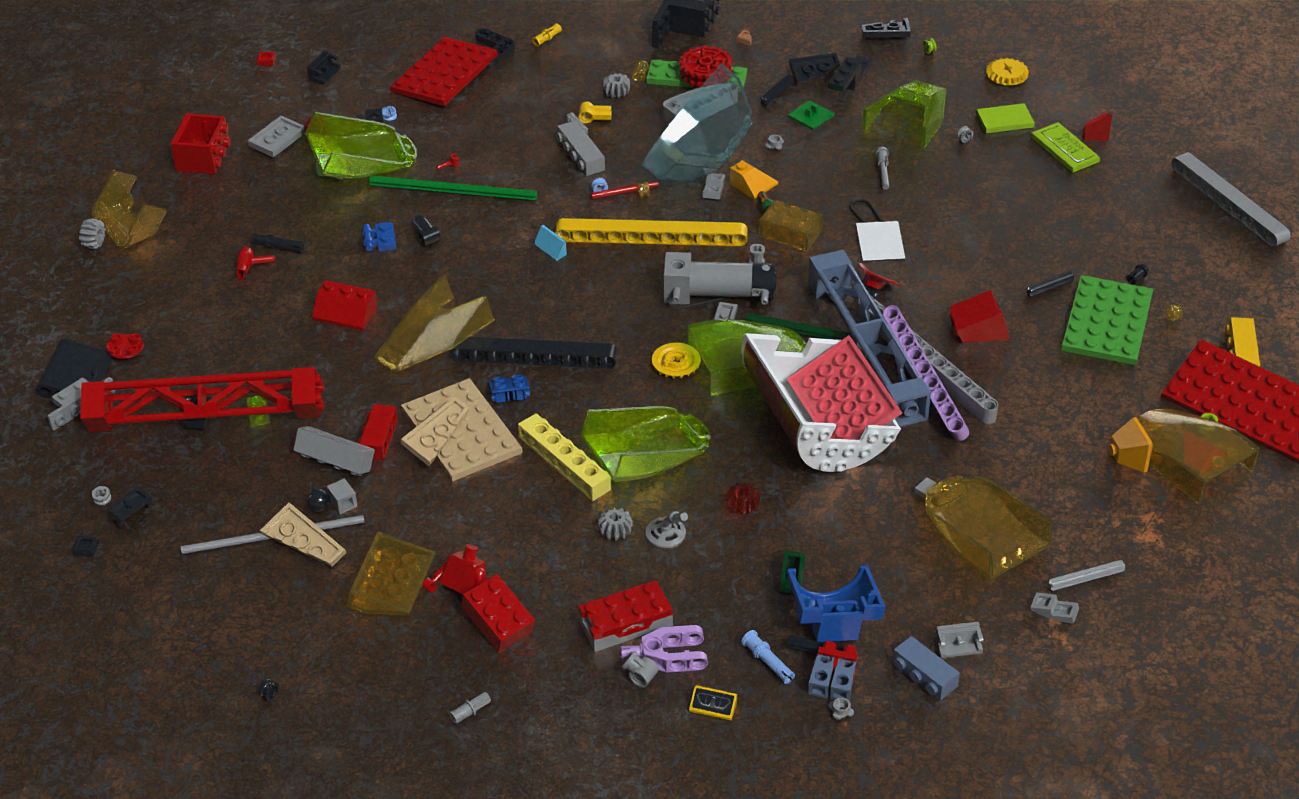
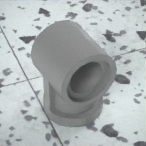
M634 651L621 668L630 671L629 678L635 685L644 688L658 673L659 669L653 660L647 657L640 658L637 656L638 653Z

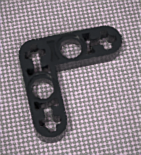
M485 28L478 29L475 32L477 42L492 47V49L501 53L490 61V64L485 68L495 67L515 50V41L511 38Z

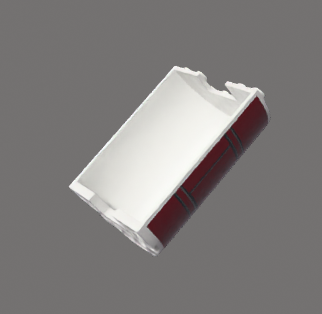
M745 333L741 345L742 363L796 451L808 466L820 471L842 472L871 460L896 439L901 428L895 419L885 426L867 425L860 440L830 439L836 428L835 423L814 422L789 384L788 377L841 340L809 338L802 353L776 351L781 341L778 336Z

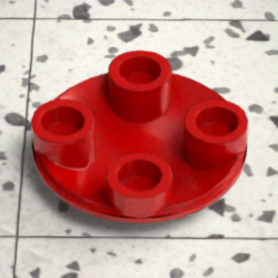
M114 333L106 345L107 353L112 357L120 359L134 357L144 348L143 340L138 333L122 335Z

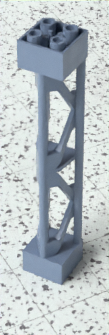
M839 250L810 257L808 285L816 298L828 296L837 306L861 353L869 360L877 376L902 411V414L895 418L899 427L928 420L931 391L904 352L852 267V263L845 251ZM851 278L855 283L853 289H850ZM847 296L860 298L865 322L856 324L843 302ZM869 308L876 317V320L870 319ZM881 327L890 340L888 346L876 343ZM881 352L894 355L900 379L899 383L892 384L878 361L877 356ZM904 365L913 379L906 381Z

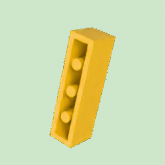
M1231 317L1230 323L1226 325L1225 335L1229 336L1227 339V348H1230L1229 352L1260 366L1254 318Z

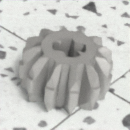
M614 73L604 77V93H606V96L617 97L618 99L629 94L630 80L627 78V75Z
M92 218L84 220L79 232L81 245L89 249L101 247L106 236L104 223Z
M615 507L613 510L606 508L605 513H601L598 521L600 533L602 536H606L608 540L614 538L616 541L618 538L625 539L626 535H630L633 526V520L629 512H624L623 508L616 510Z

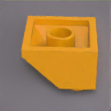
M743 160L730 167V184L753 199L759 197L758 193L760 191L767 192L778 185L777 180Z
M1134 417L1112 435L1108 450L1117 463L1144 473L1148 471L1153 443L1137 417Z

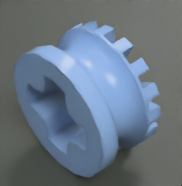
M387 106V108H382L384 120L391 121L396 119L395 107Z
M599 177L593 180L591 187L594 192L608 190V185L604 178Z

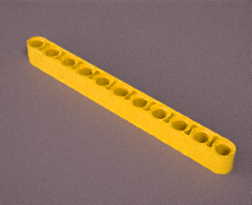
M571 218L559 219L556 222L555 234L566 242L743 246L747 243L748 232L745 224L734 222Z

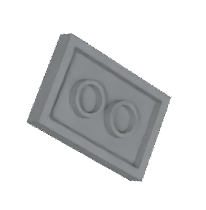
M280 116L250 138L248 146L275 157L305 134L304 125Z

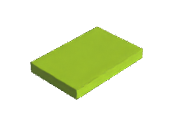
M1025 103L981 108L976 111L986 134L1034 128L1035 122Z

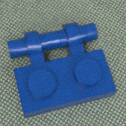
M393 222L375 224V229L370 228L369 224L363 225V244L367 251H372L375 247H378L379 252L396 250Z

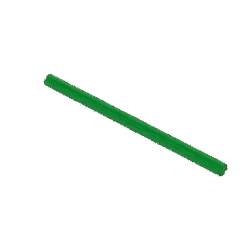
M370 176L369 185L532 201L537 199L536 190L383 176Z

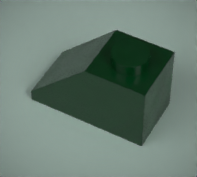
M792 550L785 551L779 592L793 594L787 579L788 569H796V580L802 587L808 553Z

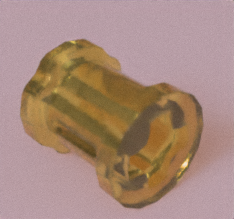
M646 61L636 62L635 69L631 74L634 80L643 81L645 79L646 73L649 70V65Z

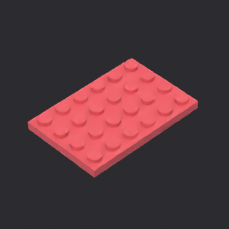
M850 335L787 378L814 422L835 423L836 428L830 439L860 440L867 425L885 426L902 414V411Z

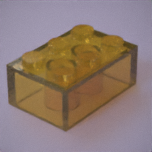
M774 200L760 218L759 236L808 251L822 232L823 215Z

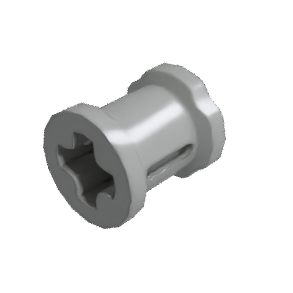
M752 244L750 246L751 257L749 258V263H765L763 258L765 247L762 244Z

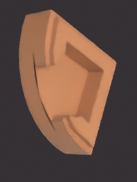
M744 29L736 37V42L751 46L752 37L750 32Z

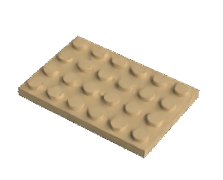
M470 378L401 405L402 412L414 428L453 397L458 398L469 407L465 418L436 456L437 461L452 481L522 453L520 444Z

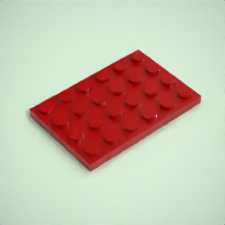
M443 37L390 86L391 92L445 106L489 65L490 61L498 56V52L489 47Z

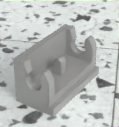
M979 622L937 626L935 642L940 658L980 654L983 652L981 644L983 636Z

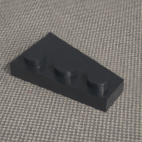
M904 18L902 22L897 23L895 20H891L888 24L878 22L862 25V36L867 39L877 37L889 39L890 37L905 39L906 37H911L908 18Z
M837 53L789 59V65L796 85L799 86L837 70L840 67V61Z

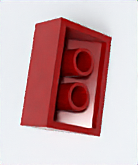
M325 280L317 292L312 319L364 330L378 307L376 291Z

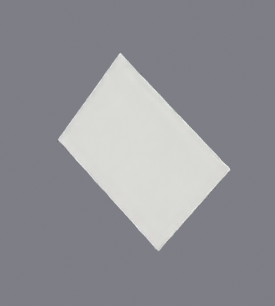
M898 221L856 223L863 261L905 259Z

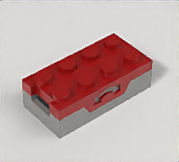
M657 580L578 605L579 623L594 652L647 635L661 627L673 626V609Z

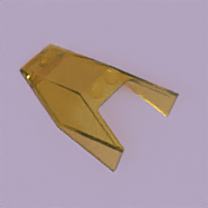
M443 274L409 309L374 356L375 360L398 372L454 348L494 321L487 296L484 295L452 309H445L442 306L454 298L447 277Z

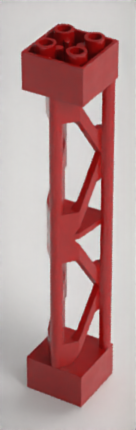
M315 367L115 382H82L80 419L88 431L93 433L113 431V424L289 412H295L298 419L321 417V411L324 410V399H321V393H324V382L321 381V375L317 373ZM292 378V382L264 384V380ZM229 382V386L207 388L205 385ZM197 384L195 389L170 390V386ZM136 388L135 393L113 394L111 390ZM292 390V401L276 391ZM250 392L277 405L224 409ZM207 395H216L207 401ZM198 396V406L183 397ZM158 398L184 411L132 415ZM137 400H141L140 402L136 403V404L133 405L132 407L128 408L130 405H132L133 403H135ZM114 401H123L114 408Z

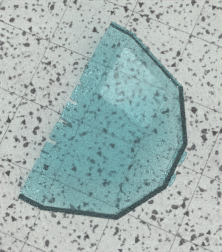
M720 64L663 132L645 157L641 166L657 179L695 181L720 170L730 159L753 125L749 118L752 115V111L740 79L723 64Z

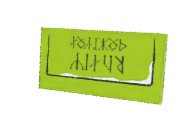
M1059 122L1031 132V138L1072 173L1100 162V157Z

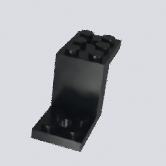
M664 0L652 20V47L659 48L661 43L665 41L666 34H669L670 31L705 38L707 32L711 30L712 23H715L716 16L721 12L720 0Z

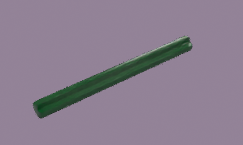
M747 313L745 316L746 324L822 339L843 340L849 335L853 339L850 332L753 313Z

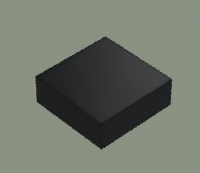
M78 536L72 550L73 555L94 557L99 544L98 537Z

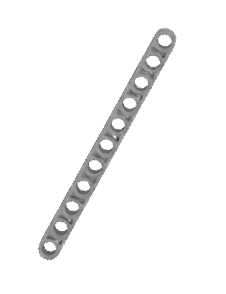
M871 296L883 316L885 307ZM859 298L857 316L865 322ZM869 308L870 319L876 320V317ZM881 327L879 335L889 343L890 340ZM911 330L948 394L981 422L986 424L994 423L997 419L998 402Z

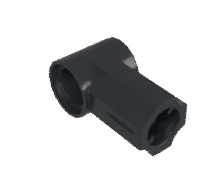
M421 215L416 216L411 222L423 247L441 241L438 228L436 226L432 227L425 217Z

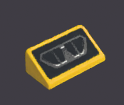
M695 685L689 712L732 721L737 705V694Z

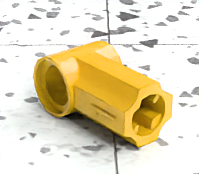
M590 102L581 103L578 118L583 123L588 124L593 120L611 121V106H595Z

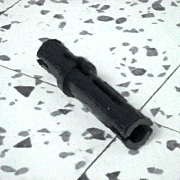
M252 233L251 238L253 240H250L251 244L263 245L266 248L274 247L303 253L304 247L302 246H305L303 241L273 237L270 234L266 236Z

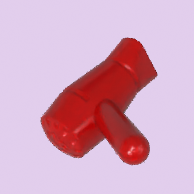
M241 248L237 256L236 277L241 280L245 279L252 264L274 262L275 256L254 257V251L251 248Z

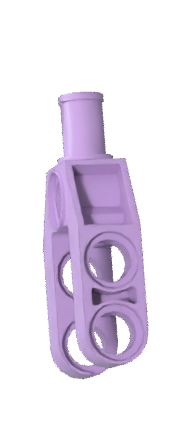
M698 625L661 627L642 636L640 645L621 646L622 660L628 659L636 651L638 657L650 658L657 664L659 671L666 673L702 670L708 665L707 655L701 651L689 652V650H685V652L681 653L663 651V648L701 644L704 636L702 628ZM691 634H699L697 636L690 637ZM671 635L677 636L675 638H668ZM681 660L678 663H672L673 661Z

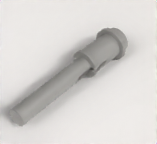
M879 147L875 155L881 170L883 189H888L887 166L889 165V151L885 147Z

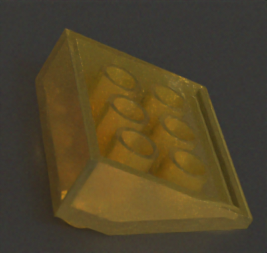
M378 531L350 590L346 607L365 614L409 616L436 552Z

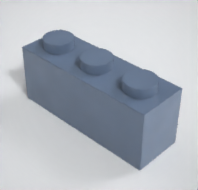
M909 637L894 649L893 664L895 667L902 670L914 682L920 684L929 694L934 695L939 700H942L958 687L960 673L914 637Z

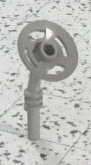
M673 511L669 512L666 517L652 520L646 527L645 534L647 540L659 548H672L682 543L686 536V529L681 521L688 519L687 513ZM654 530V534H655V536L658 537V539H656L655 537H653V535L651 534V531ZM674 534L678 536L673 540L665 541V538L671 537Z

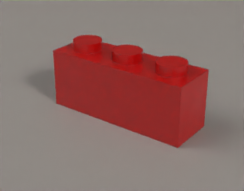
M373 404L372 410L367 414V424L363 425L362 438L358 439V443L375 449L373 460L384 461L398 421L396 406Z

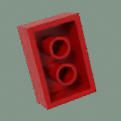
M498 574L463 594L461 607L498 653L533 632L535 619Z

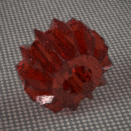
M746 482L730 486L726 495L728 508L732 509L733 513L740 512L741 516L743 513L750 515L751 511L757 510L760 503L758 488H754L753 484L747 485Z

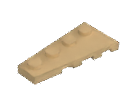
M453 397L401 439V444L430 466L467 415L469 407L458 398Z
M290 503L284 506L260 530L261 534L331 567L346 554V550Z

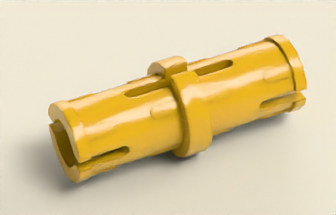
M555 23L550 28L542 30V33L533 37V44L539 47L544 42L552 40L555 35L561 33V26Z

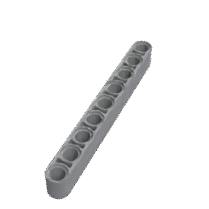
M1186 152L1171 160V165L1175 172L1267 244L1275 247L1290 240L1291 234L1287 227L1191 153Z

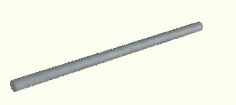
M360 515L314 524L321 530L365 522L364 516ZM261 533L181 546L182 554L271 538Z

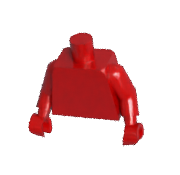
M467 544L465 551L450 554L435 571L433 577L424 580V589L434 593L436 583L439 581V583L464 594L486 581V563L476 557L478 547Z

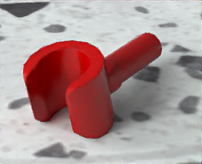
M456 153L451 154L450 160L438 165L437 169L439 170L450 165L453 167L459 166L460 157L457 158L458 155Z

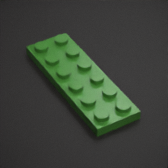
M651 61L647 75V84L697 88V86L692 87L690 83H685L684 79H681L680 62ZM732 67V77L729 78L728 82L724 83H737L740 87L739 92H743L748 68Z

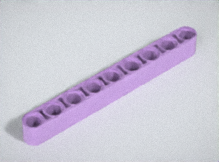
M894 305L888 306L883 311V316L917 373L923 378L931 391L930 398L955 440H965L969 435L966 423L899 308Z

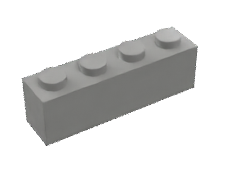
M576 120L557 126L558 133H556V138L558 142L563 145L565 151L571 155L572 160L578 164L579 169L586 176L605 171L604 155Z
M310 426L298 428L294 451L299 452L303 457L316 458L319 463H330L336 469L350 470L351 474L358 476L370 472L375 451L373 448Z

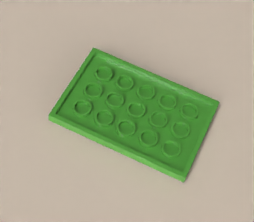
M1081 275L1061 351L1136 365L1153 289Z

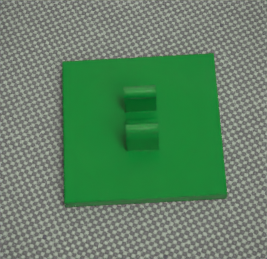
M809 100L788 114V117L814 130L832 118L835 113Z

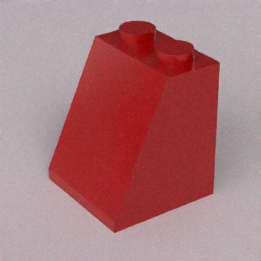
M991 290L950 306L952 314H949L952 325L955 324L952 327L956 337H960L963 343L1010 339L1003 313Z

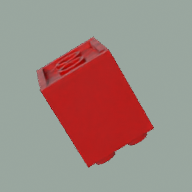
M185 114L171 142L176 171L216 174L218 168L221 167L223 157L226 156L227 148L231 145V138L228 136L229 126L226 123L225 116Z

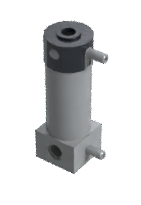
M666 252L664 303L690 304V296L761 299V304L763 305L768 303V299H774V290H776L775 263L691 261V253Z

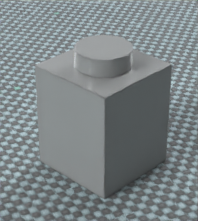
M345 478L327 486V492L331 496V504L339 514L358 507L356 493Z

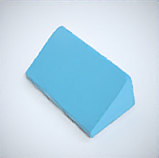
M542 225L535 239V245L555 260L566 256V241Z

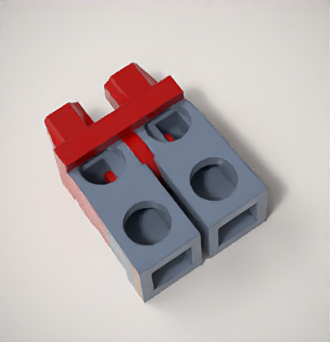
M826 640L823 647H819L809 680L808 695L828 698L831 684L830 699L835 700L843 697L850 701L857 668L858 654H856L855 646L846 645L844 651L836 650V643Z

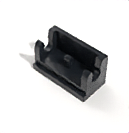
M324 50L307 67L309 81L324 85L341 69V64L332 60H337L338 56Z
M137 486L107 508L108 521L111 524L116 521L117 528L120 529L123 527V521L143 506L145 508L150 507L152 497L141 487Z

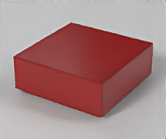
M259 52L257 65L274 66L275 52Z

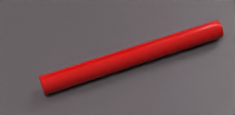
M656 180L592 192L591 198L593 200L659 187V183Z

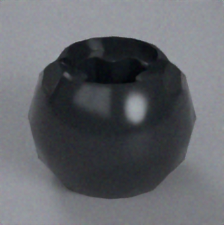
M323 488L312 489L306 498L307 507L315 513L326 511L325 509L331 502L330 494Z

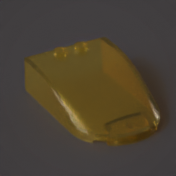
M1172 409L1151 410L1137 418L1153 443L1149 465L1197 504L1201 503L1206 482L1238 463H1241L1251 472L1255 469L1260 447L1235 429L1222 423Z
M962 475L946 478L933 485L926 494L925 510L930 520L955 552L973 569L990 581L1052 546V519L988 478L974 476V479L962 478Z

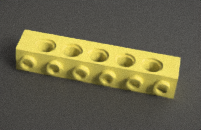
M536 413L518 423L519 438L590 500L594 501L611 490L610 474L600 468L594 460L587 457L581 449L574 446L571 440L561 435L558 429H554L546 419L541 418Z

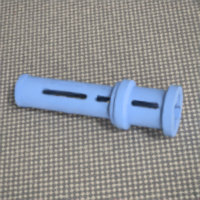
M751 630L744 635L741 643L753 652L755 658L762 659L785 684L791 682L787 676L794 679L795 673L770 650L769 644L765 641L763 642L755 630Z

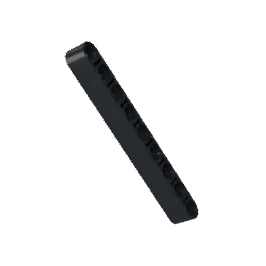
M458 336L453 339L450 356L455 361L608 369L615 366L618 350L615 345L609 343Z

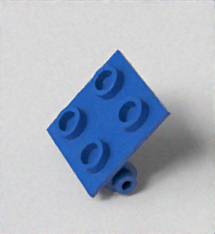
M517 374L513 375L512 378L495 377L493 380H489L491 392L495 393L491 394L492 402H506L505 392L507 394V401H510L509 391H512L513 401H515V390L517 400L530 397V386L526 376Z

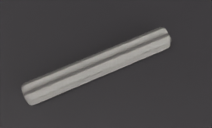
M1117 560L1054 577L1048 580V587L1051 591L1120 573L1125 570V564L1122 560Z

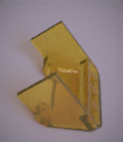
M113 170L92 209V216L94 219L104 223L105 232L117 246L127 248L153 237L157 233L167 210L143 203L135 218L130 212L134 200L129 192L137 177Z

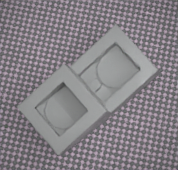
M708 173L703 190V198L720 200L725 182L724 174Z
M1036 593L1030 607L1031 611L1039 615L1074 624L1079 611L1078 603L1058 601L1057 595Z

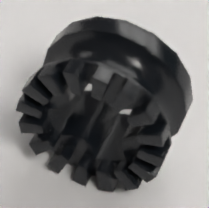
M267 679L261 684L259 695L271 701L273 698H276L275 695H278L277 692L280 691V685L274 683L272 679Z

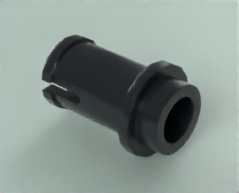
M1138 264L1135 270L1126 276L1128 282L1133 279L1130 284L1134 285L1142 277L1148 275L1149 269L1145 264Z

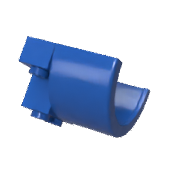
M860 566L856 576L847 585L827 593H815L804 589L796 580V569H788L787 579L796 601L795 610L800 623H813L812 630L817 642H825L826 640H858L863 620H883L885 604L868 566Z

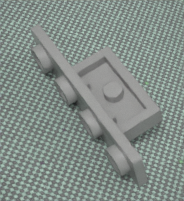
M110 377L103 380L105 382H113ZM81 378L52 396L53 403L60 407L47 416L52 430L58 429L80 415L81 383L88 382L86 379Z

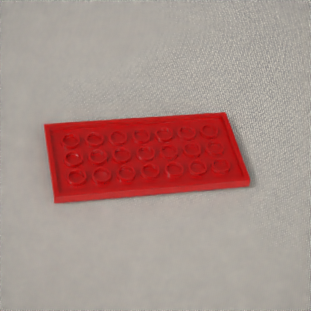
M1200 339L1162 391L1161 397L1199 416H1202L1204 413H1212L1217 416L1218 425L1299 463V384Z

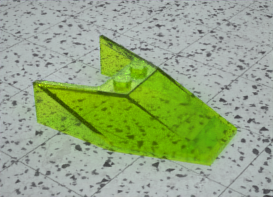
M918 80L896 88L864 109L862 131L865 132L884 105L894 99L925 109L921 148L925 149L943 123L946 88Z

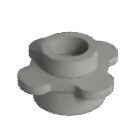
M770 135L767 139L766 147L780 150L784 140L779 135Z
M837 698L829 704V709L833 711V717L837 720L854 715V710L850 708L851 703L846 698Z

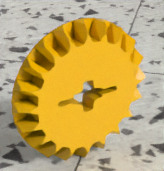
M1006 57V59L999 58V60L994 59V61L990 62L987 65L986 74L995 83L1017 85L1028 78L1029 70L1023 62Z
M684 343L662 345L652 355V366H654L655 371H659L660 375L665 374L666 378L672 376L673 379L675 377L682 379L684 375L689 377L690 373L695 374V371L699 369L701 364L699 352L694 347Z

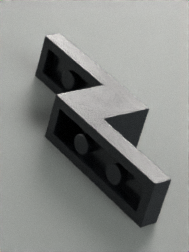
M857 56L856 58L846 57L829 81L828 88L844 92L845 89L855 91L871 67L872 59L864 56Z

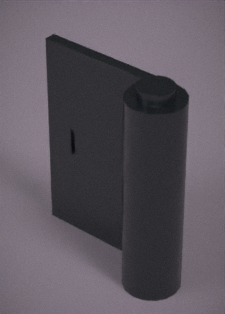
M62 339L59 341L36 387V391L44 398H52L56 391L60 392L81 378L86 379L88 382L103 381L113 357L106 351L70 339Z

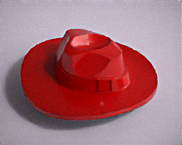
M862 263L858 265L862 271L866 272L862 281L863 285L877 290H881L888 283L900 287L899 283L876 275Z

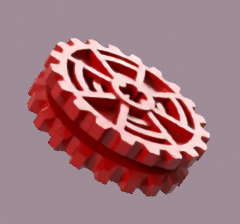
M704 45L700 48L697 46L696 49L691 48L689 52H684L683 56L680 57L681 79H684L685 83H690L692 87L697 86V88L721 84L728 82L729 78L732 77L733 60L731 55H728L726 50L722 51L720 47L715 48V46L707 47V45Z

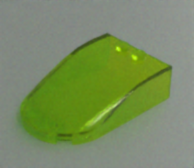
M314 112L305 132L323 176L352 179L385 174L410 167L417 157L415 145L405 134L400 135L395 132L394 127L380 122Z
M716 319L687 325V344L698 348L710 373L711 396L756 386L742 363L741 345L745 333L776 335L781 340L776 351L802 353L806 346L804 339L791 329L754 321Z
M666 406L588 410L580 435L615 482L643 479L660 474L704 453L710 442V432L699 419L691 414L685 416L677 413L678 409Z

